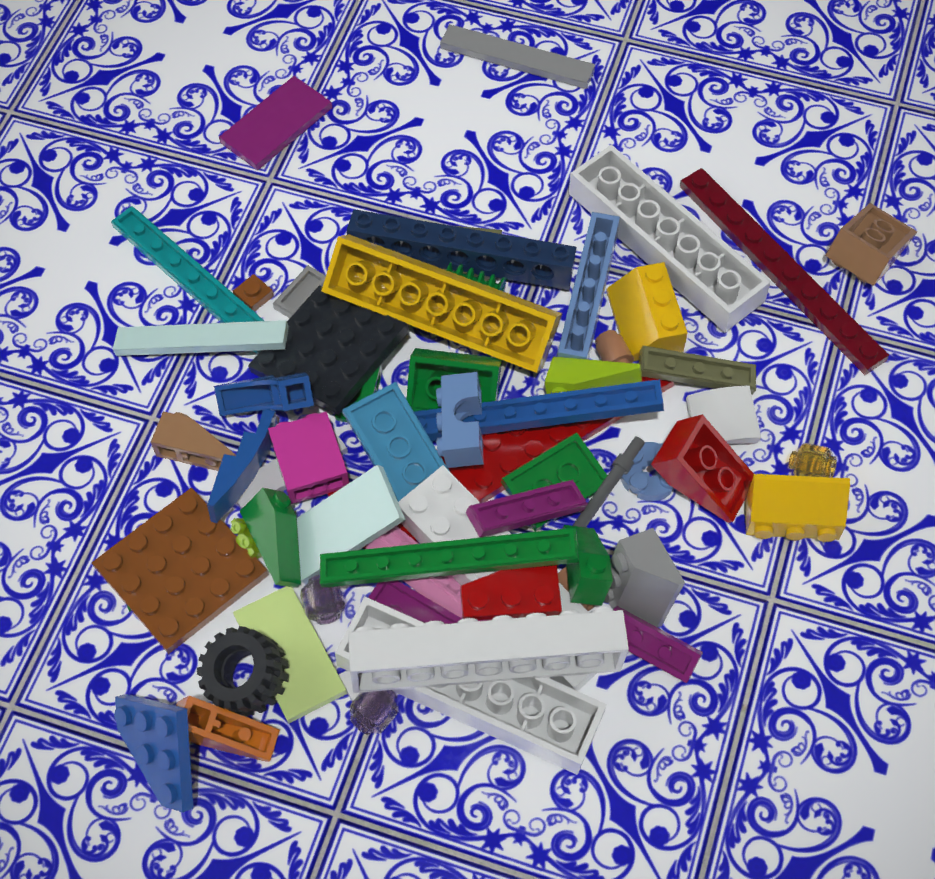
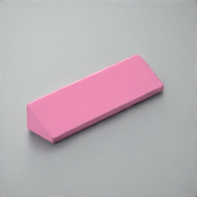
M395 526L367 544L365 549L418 543L399 527ZM451 575L403 580L421 595L462 618L461 585Z

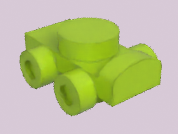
M234 518L231 521V531L234 534H238L236 537L237 544L241 548L247 549L251 558H261L262 556L244 519Z

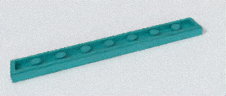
M133 206L111 221L115 230L221 323L264 321ZM256 350L253 352L258 354L261 350Z

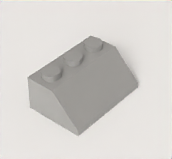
M654 528L618 541L610 559L613 582L604 601L606 603L609 602L613 609L619 606L656 627H661L685 582Z

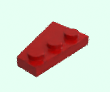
M557 565L500 570L460 586L462 619L492 620L494 617L508 615L512 618H524L532 613H544L546 616H554L562 612Z

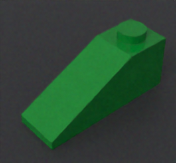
M262 488L240 510V513L275 585L298 588L301 585L297 517L291 506V500L283 491Z
M564 525L562 529L576 528L579 563L566 564L570 602L602 606L613 582L610 556L594 528Z

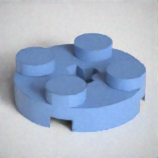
M645 442L633 460L634 465L629 473L623 474L621 477L624 488L628 492L630 489L641 500L659 501L667 498L674 490L657 471L655 476L651 477L648 472H643L642 470L646 469L647 466H652L651 463L663 443Z

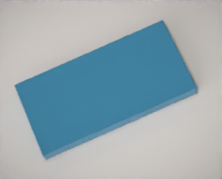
M396 382L342 410L343 415L373 466L380 465L384 468L398 502L442 465L449 471L441 456H438V451Z

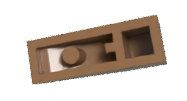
M163 411L151 439V445L157 457L211 470H219L224 454L236 456V454L195 420L180 412L173 414Z

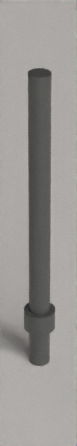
M635 436L624 453H619L612 463V470L572 526H588L623 474H628L633 467V460L644 446V440Z

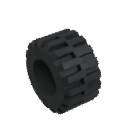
M239 626L238 630L233 627L227 628L225 635L221 632L214 635L215 641L213 643L208 641L204 646L208 649L205 655L200 654L199 661L202 662V667H197V675L202 677L198 681L199 687L205 690L203 695L208 700L213 701L212 704L240 715L242 713L246 716L254 715V711L258 713L266 711V704L273 706L277 702L275 696L277 694L282 695L285 688L281 687L283 681L288 682L289 677L284 672V669L289 668L288 661L282 658L286 655L283 649L278 647V643L254 629ZM252 655L254 667L250 678L243 685L235 688L233 672L236 665L246 656Z

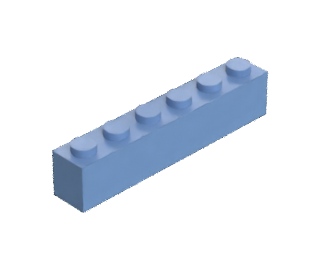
M592 212L557 357L589 359L618 237L619 216Z

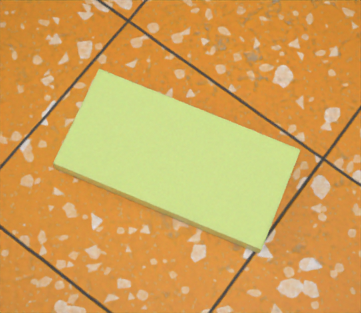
M285 586L233 612L239 626L254 629L278 643L277 646L282 648L286 654L282 658L288 661L289 668L284 669V672L289 675L288 682L283 681L281 687L285 688L282 695L277 694L275 698L288 724L347 694L344 684L292 587Z

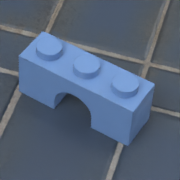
M478 373L441 376V388L436 389L437 404L441 406L442 411L436 414L438 431H442V437L437 438L438 456H444L447 468L484 464L483 437L479 421H462L468 416L482 414V393Z

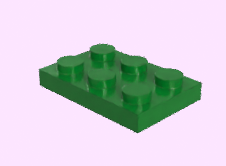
M575 433L503 477L501 483L509 495H514L573 480L584 499L587 500L596 493L608 475L579 434ZM557 518L531 524V527L536 532Z

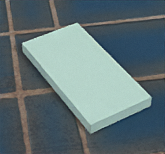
M374 466L297 518L302 583L307 584L320 575V554L359 550L405 520L382 466Z

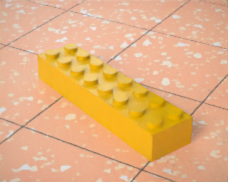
M350 234L338 236L321 292L379 314L389 315L416 328L535 373L544 367L562 316L560 312Z

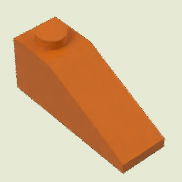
M190 695L176 703V706L187 708L189 742L265 762L271 760L279 729Z

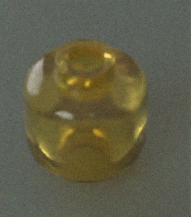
M803 443L797 451H792L790 455L789 468L793 469L794 476L833 477L835 474L837 457L833 456L829 447Z

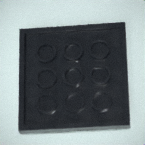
M319 285L287 321L289 328L285 349L261 350L249 363L248 367L251 373L259 377L273 375L275 378L306 373L309 376L314 404L339 415L410 330L407 323L389 315L379 314L321 292L322 286Z

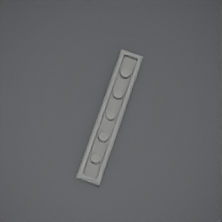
M449 24L440 41L441 49L587 89L595 71V64L451 24Z

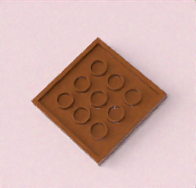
M192 487L91 562L96 571L126 606L130 608L132 613L168 655L269 576L268 570L256 557L251 558L248 550L241 548L237 544V536L221 519L217 523L211 522L207 504Z

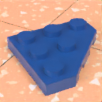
M129 694L116 696L114 717L117 723V730L161 806L182 813L193 809L187 708Z

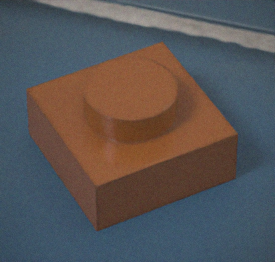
M255 274L251 275L233 290V294L254 312L274 297L273 290Z

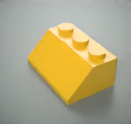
M664 262L636 267L606 288L618 333L622 335L634 357V361L639 360L642 346L684 352L688 332Z
M754 474L745 500L746 535H752L759 539L786 537L794 541L804 538L818 539L822 542L839 540L846 527L850 478Z

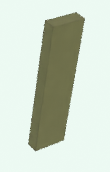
M642 346L640 349L639 364H641L643 377L714 389L750 386L751 395L756 391L755 364L649 346Z

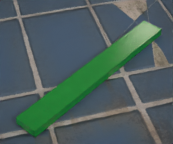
M576 528L320 554V585L322 588L579 563Z

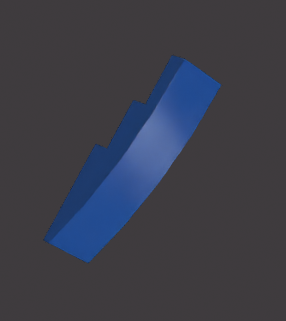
M263 409L256 433L244 431L236 456L223 455L207 503L211 522L217 523L240 499L256 477L272 445L268 428L277 425L275 411Z

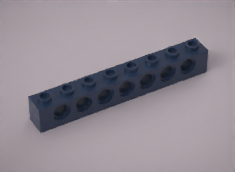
M353 209L347 227V235L350 234L441 269H447L448 265L452 262L454 271L462 264L463 272H468L472 267L474 268V274L477 275L481 271H485V276L488 277L495 274V277L500 279L506 277V280L570 290L576 246Z

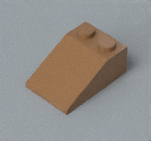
M869 203L840 229L825 256L831 259L836 266L845 268L855 274L861 282L874 286L885 275L918 231Z

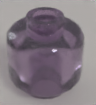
M320 575L311 577L308 583L301 589L300 597L308 619L316 621L317 624L325 625L333 623L340 618L346 606L341 586L322 587L320 585Z
M392 690L359 693L349 707L351 713L350 721L358 730L366 735L382 733L399 712L395 701L397 698L396 694Z

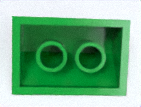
M415 348L410 355L406 400L413 411L441 408L437 404L436 389L441 388V376L477 372L481 386L482 403L497 401L502 360L495 357Z

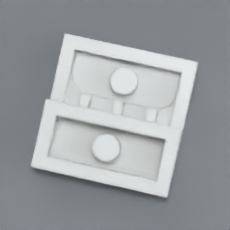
M750 386L711 389L686 397L690 417L703 414L728 444L758 443L761 439Z

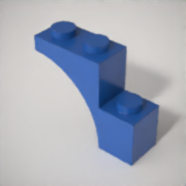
M306 373L278 378L270 375L214 386L219 416L263 409L289 411L314 406L309 376Z

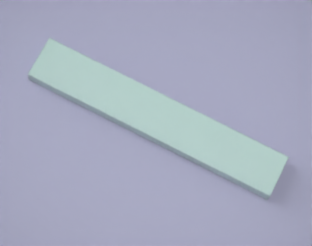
M287 320L118 327L113 351L116 356L282 350L286 347L289 326Z

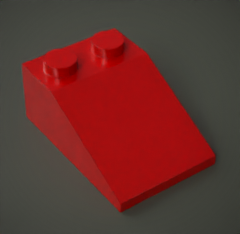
M703 414L677 421L651 463L671 487L728 523L733 522L747 497L754 473Z

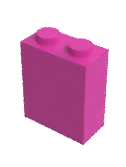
M327 411L319 414L312 413L302 419L292 422H281L275 427L268 428L273 450L291 504L340 490L349 484L348 473Z

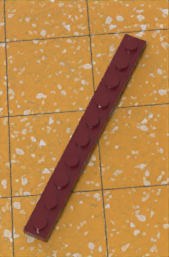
M703 168L698 169L680 181V188L864 375H867L887 361L889 354Z

